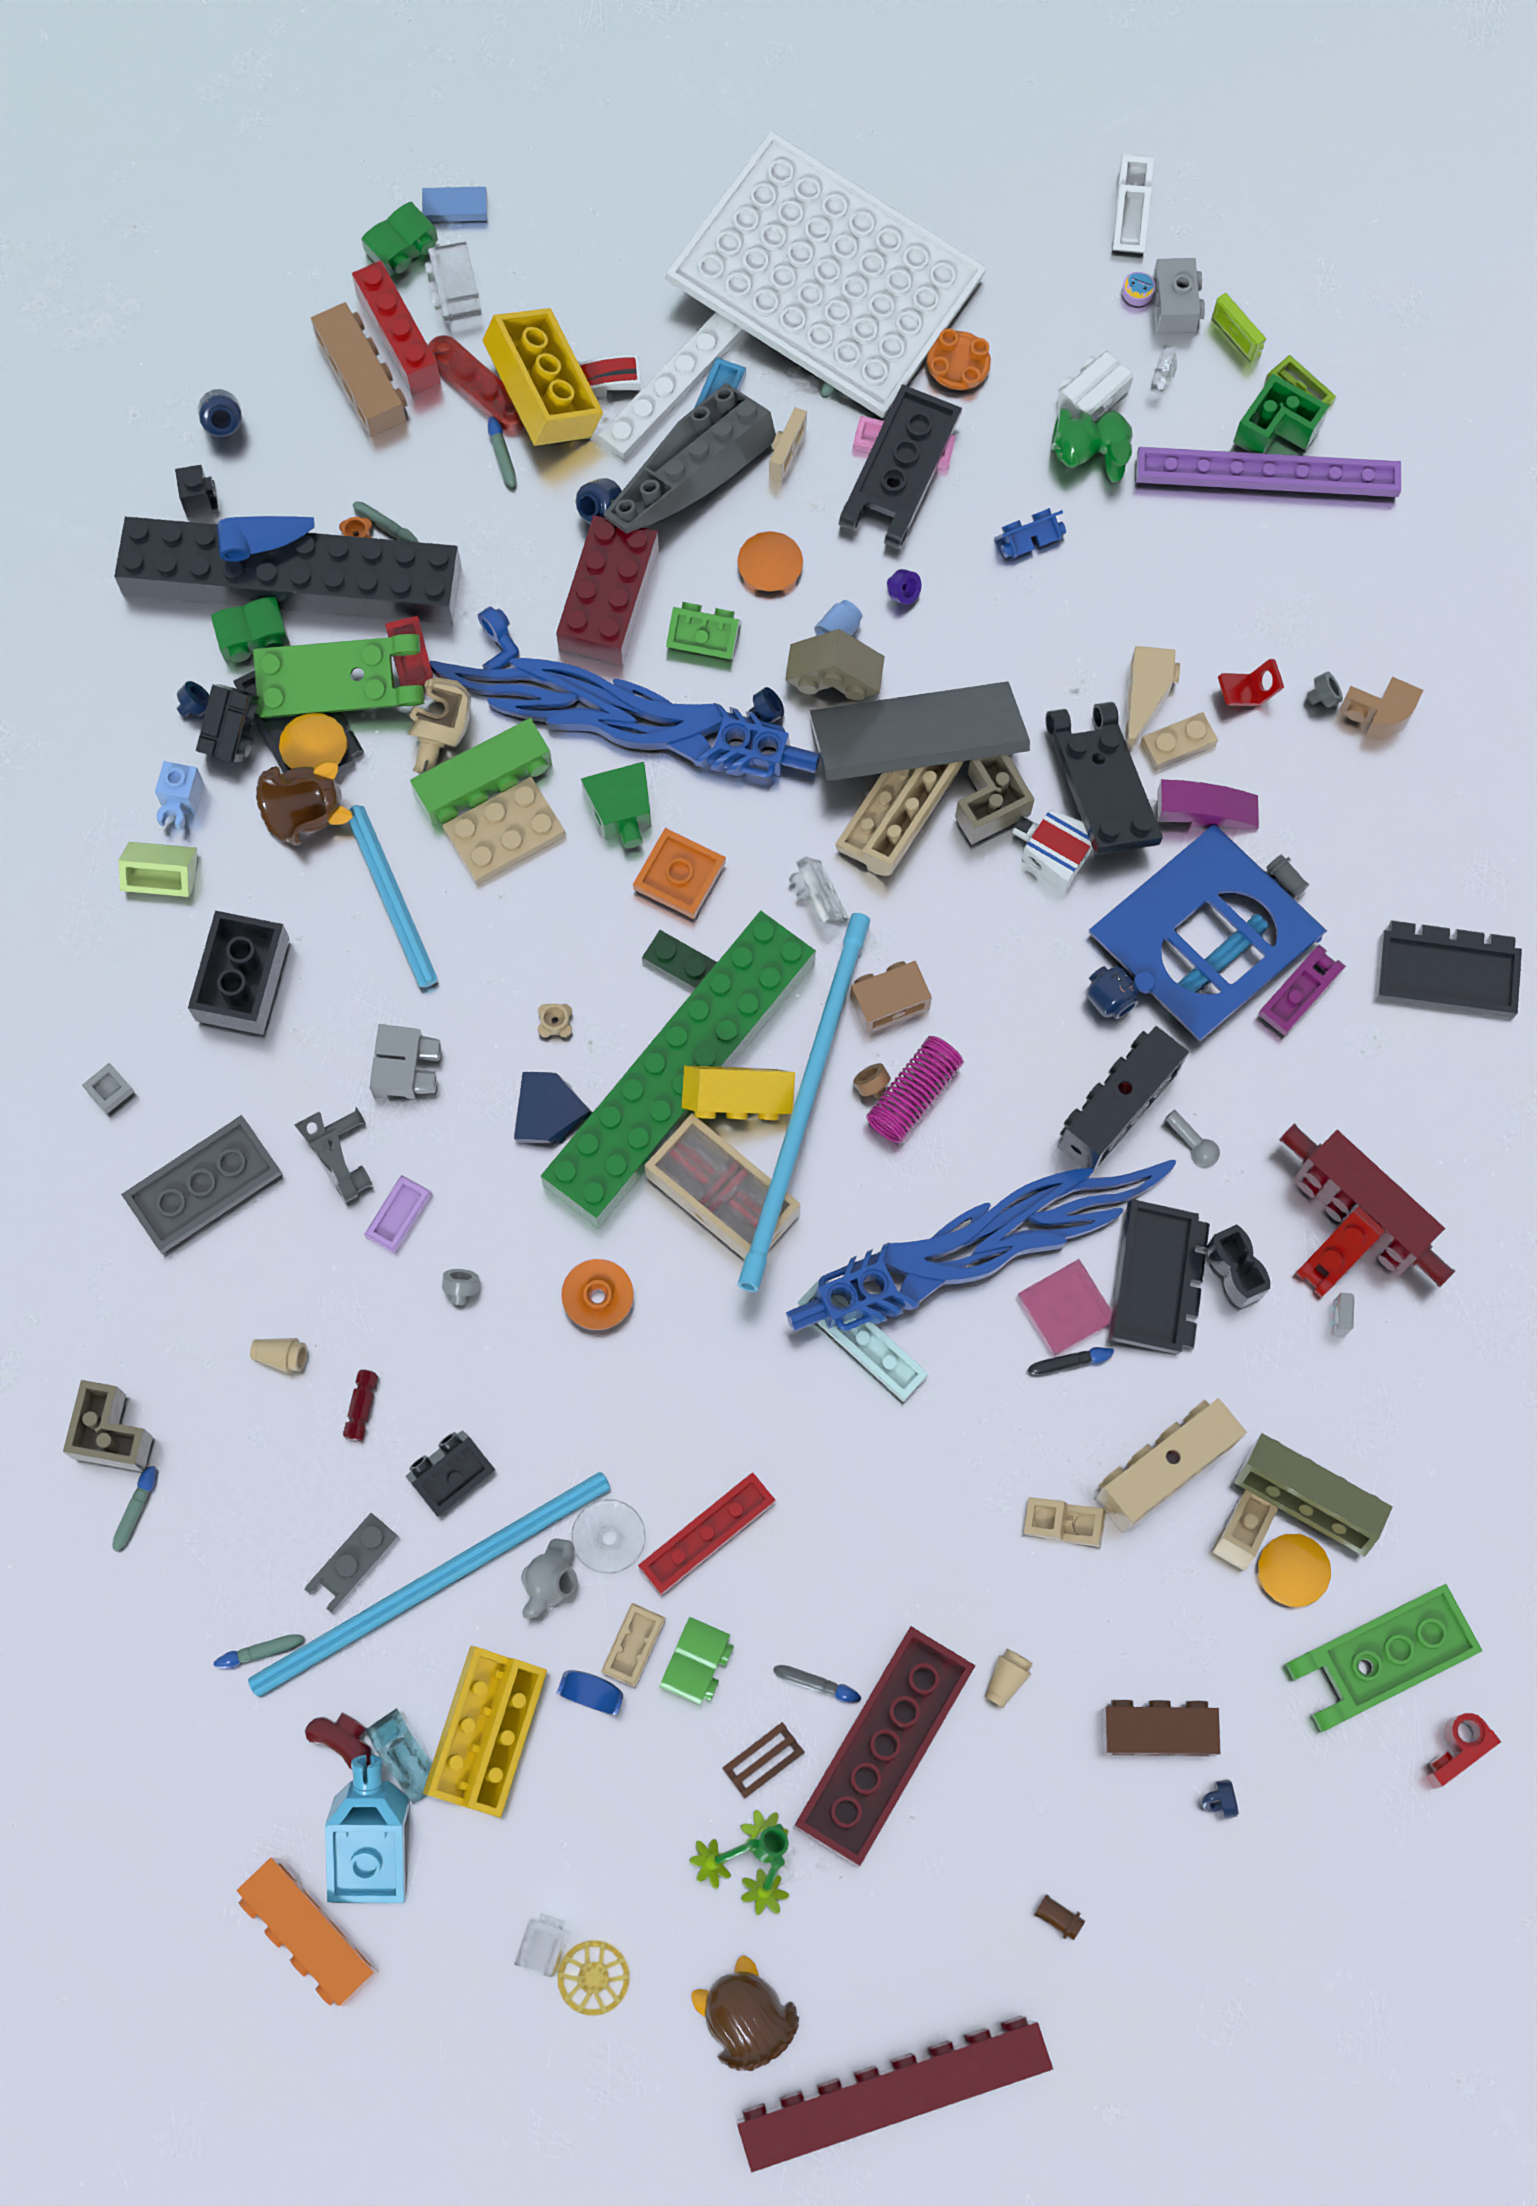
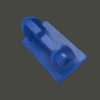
M1050 508L1031 515L1033 519L1031 523L1022 526L1021 521L1018 520L1001 527L1003 534L994 537L996 541L1003 538L1005 544L1001 545V550L1004 557L1011 556V558H1016L1021 554L1034 550L1035 548L1031 540L1032 536H1035L1039 547L1056 540H1061L1062 535L1066 534V527L1062 521H1057L1056 516L1062 514L1063 511L1052 514Z

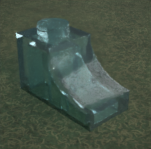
M396 1708L366 1728L365 1731L377 1754L414 1804L426 1796L422 1793L432 1760L409 1724Z

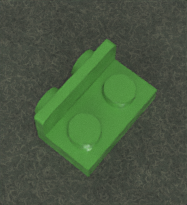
M682 602L681 608L673 607L666 647L733 660L738 628L741 625V620L734 618V611L715 608L714 614L701 612L702 605Z

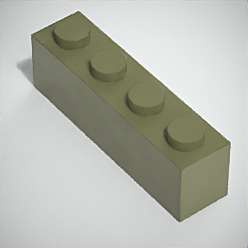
M1263 1433L1260 1434L1248 1452L1234 1481L1240 1487L1364 1557L1380 1538L1393 1506L1380 1500L1377 1496L1364 1491L1348 1482L1345 1478L1332 1473L1311 1459L1302 1456Z

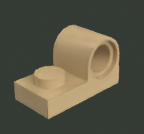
M1245 1489L1230 1520L1220 1533L1212 1553L1245 1571L1255 1558L1278 1507Z

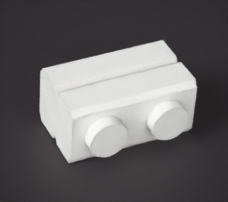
M1107 351L1103 352L1097 359L1092 356L1083 364L1080 370L1081 373L1075 378L1070 376L1060 385L1058 389V409L1067 408L1072 413L1073 418L1079 419V415L1082 413H1088L1092 415L1093 422H1095L1130 390L1133 379L1132 373L1125 366L1119 364L1118 360Z

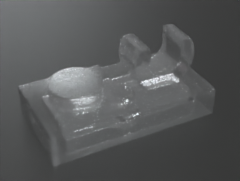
M805 856L796 862L800 872L793 873L788 880L794 884L802 880L804 881V888L796 894L797 898L808 899L811 897L814 902L812 909L816 917L823 923L840 926L848 921L849 917L821 860Z

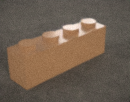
M344 302L310 317L314 334L370 436L372 437L405 422L404 407L408 406L407 401L400 388H393L391 384L393 377L385 362L380 364L376 356L379 355V352L372 337L366 338L362 331L365 330V327L358 312L352 313L347 303Z

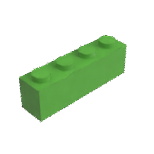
M529 718L410 779L413 794L431 825L444 824L456 818L459 812L482 804L488 800V797L500 791H506L528 776L535 777L544 773L548 766L552 765L551 753L532 719Z

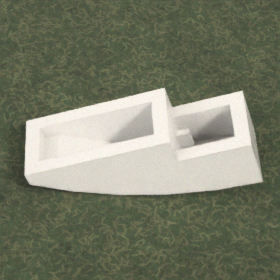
M1122 154L1112 251L1145 253L1154 157Z

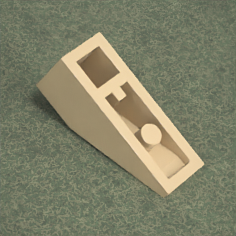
M1135 646L1130 664L1125 742L1130 753L1168 697L1172 683H1178L1180 663H1175L1176 650Z

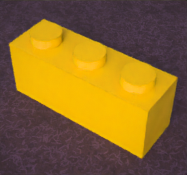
M684 1065L681 1108L694 1111V1117L715 1119L716 1112L726 1113V1118L747 1119L748 1113H758V1119L779 1120V1114H792L795 1072L774 1068Z

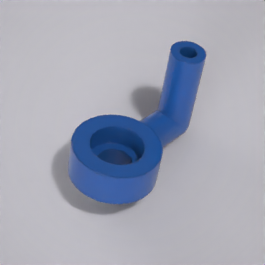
M489 606L478 614V620L482 628L503 649L502 652L484 663L482 667L487 670L501 669L510 663V659L519 656V648L509 636L507 627L510 625V622L501 609L495 610Z

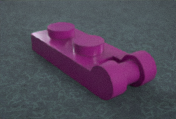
M1320 944L1258 1013L1260 1017L1284 1036L1288 1034L1346 968V965L1340 960L1335 962L1326 954L1327 950ZM1318 965L1326 973L1322 976L1313 967Z

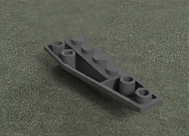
M725 383L677 422L605 511V519L627 534L660 521L704 497L730 479L773 444L776 433L771 412Z

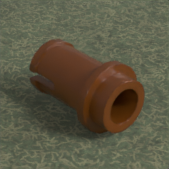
M1046 1894L1034 1916L1039 1917L1063 1933V1939L1069 1937L1073 1941L1085 1923V1920L1079 1917L1081 1914L1079 1911L1076 1914L1052 1899L1048 1894Z

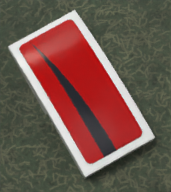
M638 354L602 357L579 363L595 397H606L607 390H640L641 378Z

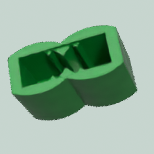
M411 201L395 210L387 220L373 226L363 235L361 240L364 251L374 262L381 260L389 276H392L396 273L404 272L410 266L413 258L430 253L434 249L438 237L436 227Z
M276 597L258 599L244 606L226 608L210 615L219 649L225 661L242 662L253 654V649L283 647L290 643Z

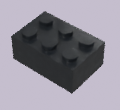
M215 910L188 1009L195 1021L261 1035L264 1034L290 939L283 924Z

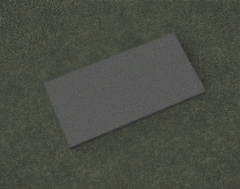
M1009 681L810 710V721L827 781L1030 751V739Z

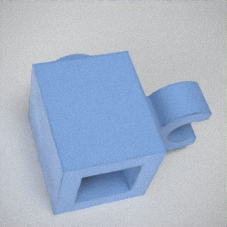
M163 761L155 789V794L162 806L157 812V821L160 826L165 825L168 816L175 815V826L181 830L185 825L183 812L196 814L204 787L203 779L197 767Z

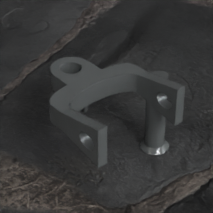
M355 1107L354 1112L324 1127L320 1112L294 1124L316 1152L344 1203L358 1197L357 1193L363 1189L373 1186L362 1165L356 1170L349 1172L338 1137L360 1124L366 1125L357 1107ZM314 1122L317 1130L310 1134L307 1131V1125ZM329 1140H331L333 1144L331 1149L328 1143Z

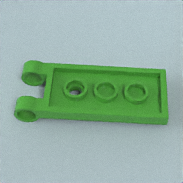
M402 634L386 638L253 649L256 691L259 696L258 704L261 705L260 718L425 704L423 686L408 685L394 688L392 656L419 654V635ZM357 668L362 669L364 672V676L360 681H354L351 676L353 670Z
M1444 1584L1285 1665L1294 1681L1321 1667L1325 1669L1341 1701L1312 1715L1318 1728L1323 1732L1483 1650L1447 1584ZM1361 1660L1370 1662L1372 1669L1369 1674H1364L1359 1670V1662Z

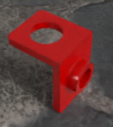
M1268 659L1250 674L1221 673L1217 677L1225 702L1229 706H1261L1284 688L1275 659ZM1269 671L1272 675V685L1270 689L1265 690L1262 685V678L1264 673Z

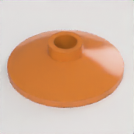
M591 1259L578 1264L569 1272L562 1286L561 1297L563 1307L572 1321L586 1329L604 1330L617 1325L627 1316L633 1304L634 1291L631 1279L619 1265L609 1260ZM595 1292H602L605 1295V1299L601 1303L592 1301L591 1297Z

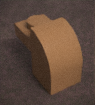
M1395 677L1391 678L1382 698L1350 686L1339 711L1345 713L1353 721L1370 724L1365 736L1388 738L1399 733L1407 725L1419 702L1423 689Z

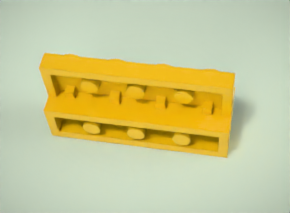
M470 1646L422 1794L501 1818L547 1669L515 1658H508L476 1646Z

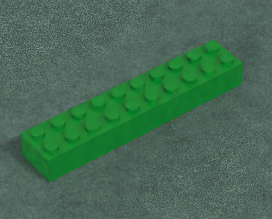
M760 910L541 1174L543 1187L599 1229L645 1173V1164L683 1122L694 1113L692 1110L681 1108L684 1065L731 1067L815 965L816 950Z

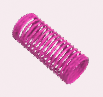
M928 1036L923 1044H921V1048L917 1049V1053L913 1055V1058H910L909 1063H906V1067L902 1068V1072L898 1074V1077H895V1082H891V1086L887 1087V1091L883 1093L879 1101H876V1106H872L871 1110L866 1114V1119L870 1125L890 1141L902 1143L905 1137H907V1133H910V1128H914V1123H918V1119L922 1117L921 1114H925V1109H929V1104H933V1099L937 1098L936 1095L940 1094V1090H944V1085H948V1080L952 1079L951 1076L955 1075V1071H959V1068L964 1063L962 1056L943 1039L936 1036ZM919 1062L923 1063L928 1069L921 1066ZM912 1072L916 1073L920 1078L913 1075ZM904 1081L908 1082L913 1088L906 1085ZM897 1091L901 1092L906 1098L899 1095ZM926 1091L932 1093L934 1097L930 1096ZM890 1101L894 1102L900 1109L892 1105ZM885 1105L889 1106L895 1113L890 1111ZM915 1105L920 1107L922 1111L918 1110ZM910 1109L917 1112L919 1116L915 1115ZM905 1113L913 1117L914 1120L910 1119Z

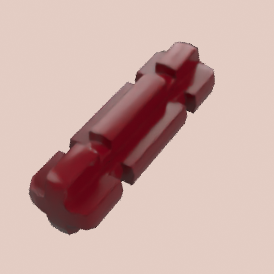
M361 1369L357 1373L355 1383L358 1386L353 1390L347 1414L349 1422H345L343 1436L348 1440H363L366 1429L363 1424L368 1421L374 1396L371 1391L376 1388L378 1375L373 1371Z

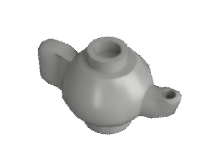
M552 1539L547 1546L545 1554L538 1555L524 1568L521 1580L530 1597L522 1611L524 1618L537 1617L546 1607L558 1604L564 1598L571 1596L575 1591L577 1575L568 1565L572 1560L574 1546L570 1540Z

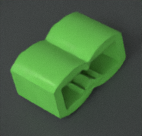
M689 1616L659 1688L701 1706L703 1699L711 1701L719 1683L718 1679L713 1678L718 1664L726 1666L734 1648V1645L728 1643L731 1634Z

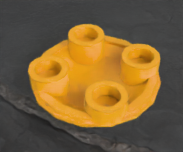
M307 713L296 717L286 725L280 736L279 743L282 759L290 769L314 767L324 761L337 762L338 765L348 748V741L343 727L334 718L322 713Z
M1284 1534L1272 1539L1262 1550L1258 1562L1257 1580L1259 1584L1263 1586L1265 1592L1276 1602L1289 1607L1303 1608L1318 1601L1327 1591L1331 1579V1564L1325 1550L1314 1539L1302 1534Z

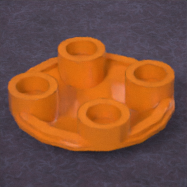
M950 328L944 329L927 355V365L930 374L939 384L949 389L966 390L976 387L985 380L990 371L989 343L985 339L969 332L955 331Z
M768 531L757 533L746 540L740 548L737 563L739 573L748 588L771 592L790 590L795 586L796 579L802 571L803 557L801 549L793 539L783 533Z

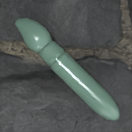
M359 501L353 503L352 506L359 515L369 519L371 523L390 535L397 537L399 541L419 542L410 530L402 528L371 506Z

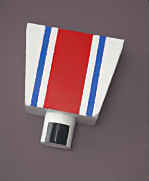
M1053 810L1047 812L1040 824L1022 816L1012 832L1028 842L1024 848L1022 860L1063 894H1065L1093 850L1083 822Z

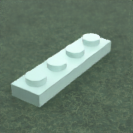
M818 1281L798 1301V1306L815 1300L814 1294L817 1287H819ZM842 1295L830 1297L834 1306L838 1308L848 1306V1301ZM856 1318L851 1319V1320H849V1321H846V1322H844V1324H847V1323H849V1322H852V1321L856 1320ZM825 1320L817 1322L902 1402L928 1377L929 1373L874 1323L868 1322L849 1331H842L838 1326L828 1329Z

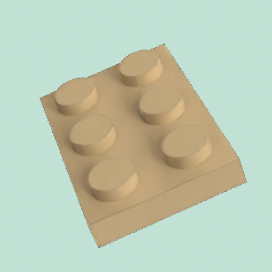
M532 777L442 825L443 831L476 885L566 836L563 826Z

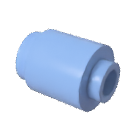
M848 600L835 603L814 627L816 636L837 629L852 636L860 627V620L863 618V615Z

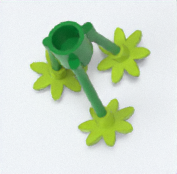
M755 1810L753 1813L755 1825L744 1823L740 1826L741 1830L751 1837L744 1844L726 1852H718V1842L716 1839L710 1841L708 1848L702 1841H696L695 1846L699 1855L692 1856L689 1861L692 1865L701 1867L697 1873V1881L702 1882L708 1877L711 1886L717 1889L719 1887V1876L725 1879L731 1877L730 1872L723 1864L743 1853L753 1851L754 1856L759 1861L770 1863L771 1867L767 1877L762 1869H758L756 1881L747 1877L742 1879V1884L750 1891L742 1895L741 1901L748 1903L756 1901L755 1913L757 1915L764 1911L766 1905L772 1912L779 1914L780 1906L777 1900L781 1901L789 1898V1894L786 1891L776 1889L782 1880L781 1876L777 1875V1873L785 1864L782 1855L788 1849L789 1841L787 1834L789 1831L783 1828L781 1824H777L778 1813H772L765 1821L761 1812Z

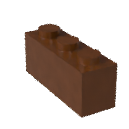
M1111 1700V1707L1106 1706L1101 1709L1102 1755L1215 1757L1221 1754L1219 1708H1209L1208 1701H1186V1707H1171V1701L1150 1700L1148 1701V1707H1134L1133 1700Z

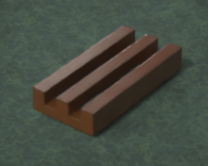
M781 1722L722 1767V1769L743 1798L746 1799L802 1756L805 1751L797 1743L785 1724ZM779 1734H782L785 1738L783 1741L740 1774H735L733 1770ZM790 1745L794 1752L747 1788L743 1785L742 1781Z

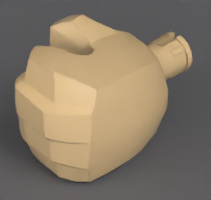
M432 678L425 682L424 695L443 705L444 711L441 715L427 712L416 706H413L408 714L414 721V724L407 735L418 738L417 741L420 742L413 772L423 773L425 761H427L425 772L436 767L440 747L444 748V745L456 747L467 730L471 712V695L458 681Z

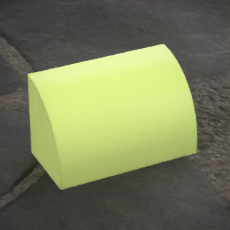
M128 842L118 860L120 891L189 897L196 875L197 848Z

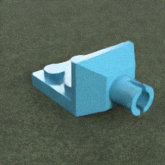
M366 1755L355 1757L351 1761L353 1781H350L334 1796L325 1824L328 1903H404L406 1896L404 1825L410 1805V1797L391 1782L381 1781L382 1759L379 1756L371 1755L368 1767L366 1766Z

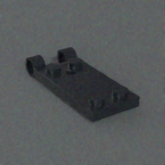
M902 384L848 501L842 510L838 525L855 531L866 506L893 517L886 533L884 544L901 549L907 537L909 527L959 421L962 407ZM890 479H897L900 484L892 488L887 482Z
M1115 703L1095 704L1093 707V721L1097 730L1073 734L1071 732V719L1067 709L1047 711L1045 717L1047 733L1054 744L1095 855L1160 845L1163 836L1118 724L1119 715ZM1092 758L1101 760L1103 764L1094 763Z

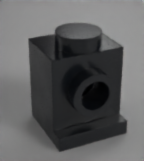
M202 465L175 469L179 499L186 517L218 513L219 505L215 481L211 476H205Z

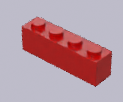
M380 260L352 272L356 295L411 396L440 384L441 380L437 361L382 261Z

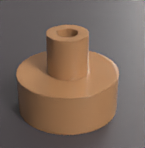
M877 1063L859 1072L854 1078L853 1083L862 1096L873 1094L875 1099L879 1101L883 1093L887 1091L885 1086L890 1082L891 1076L883 1064Z

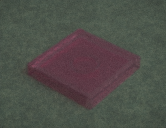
M1080 1259L1040 1280L1017 1295L1054 1357L1111 1325L1112 1310Z

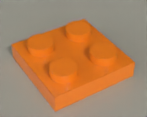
M664 828L635 879L633 889L694 919L724 867L726 857Z

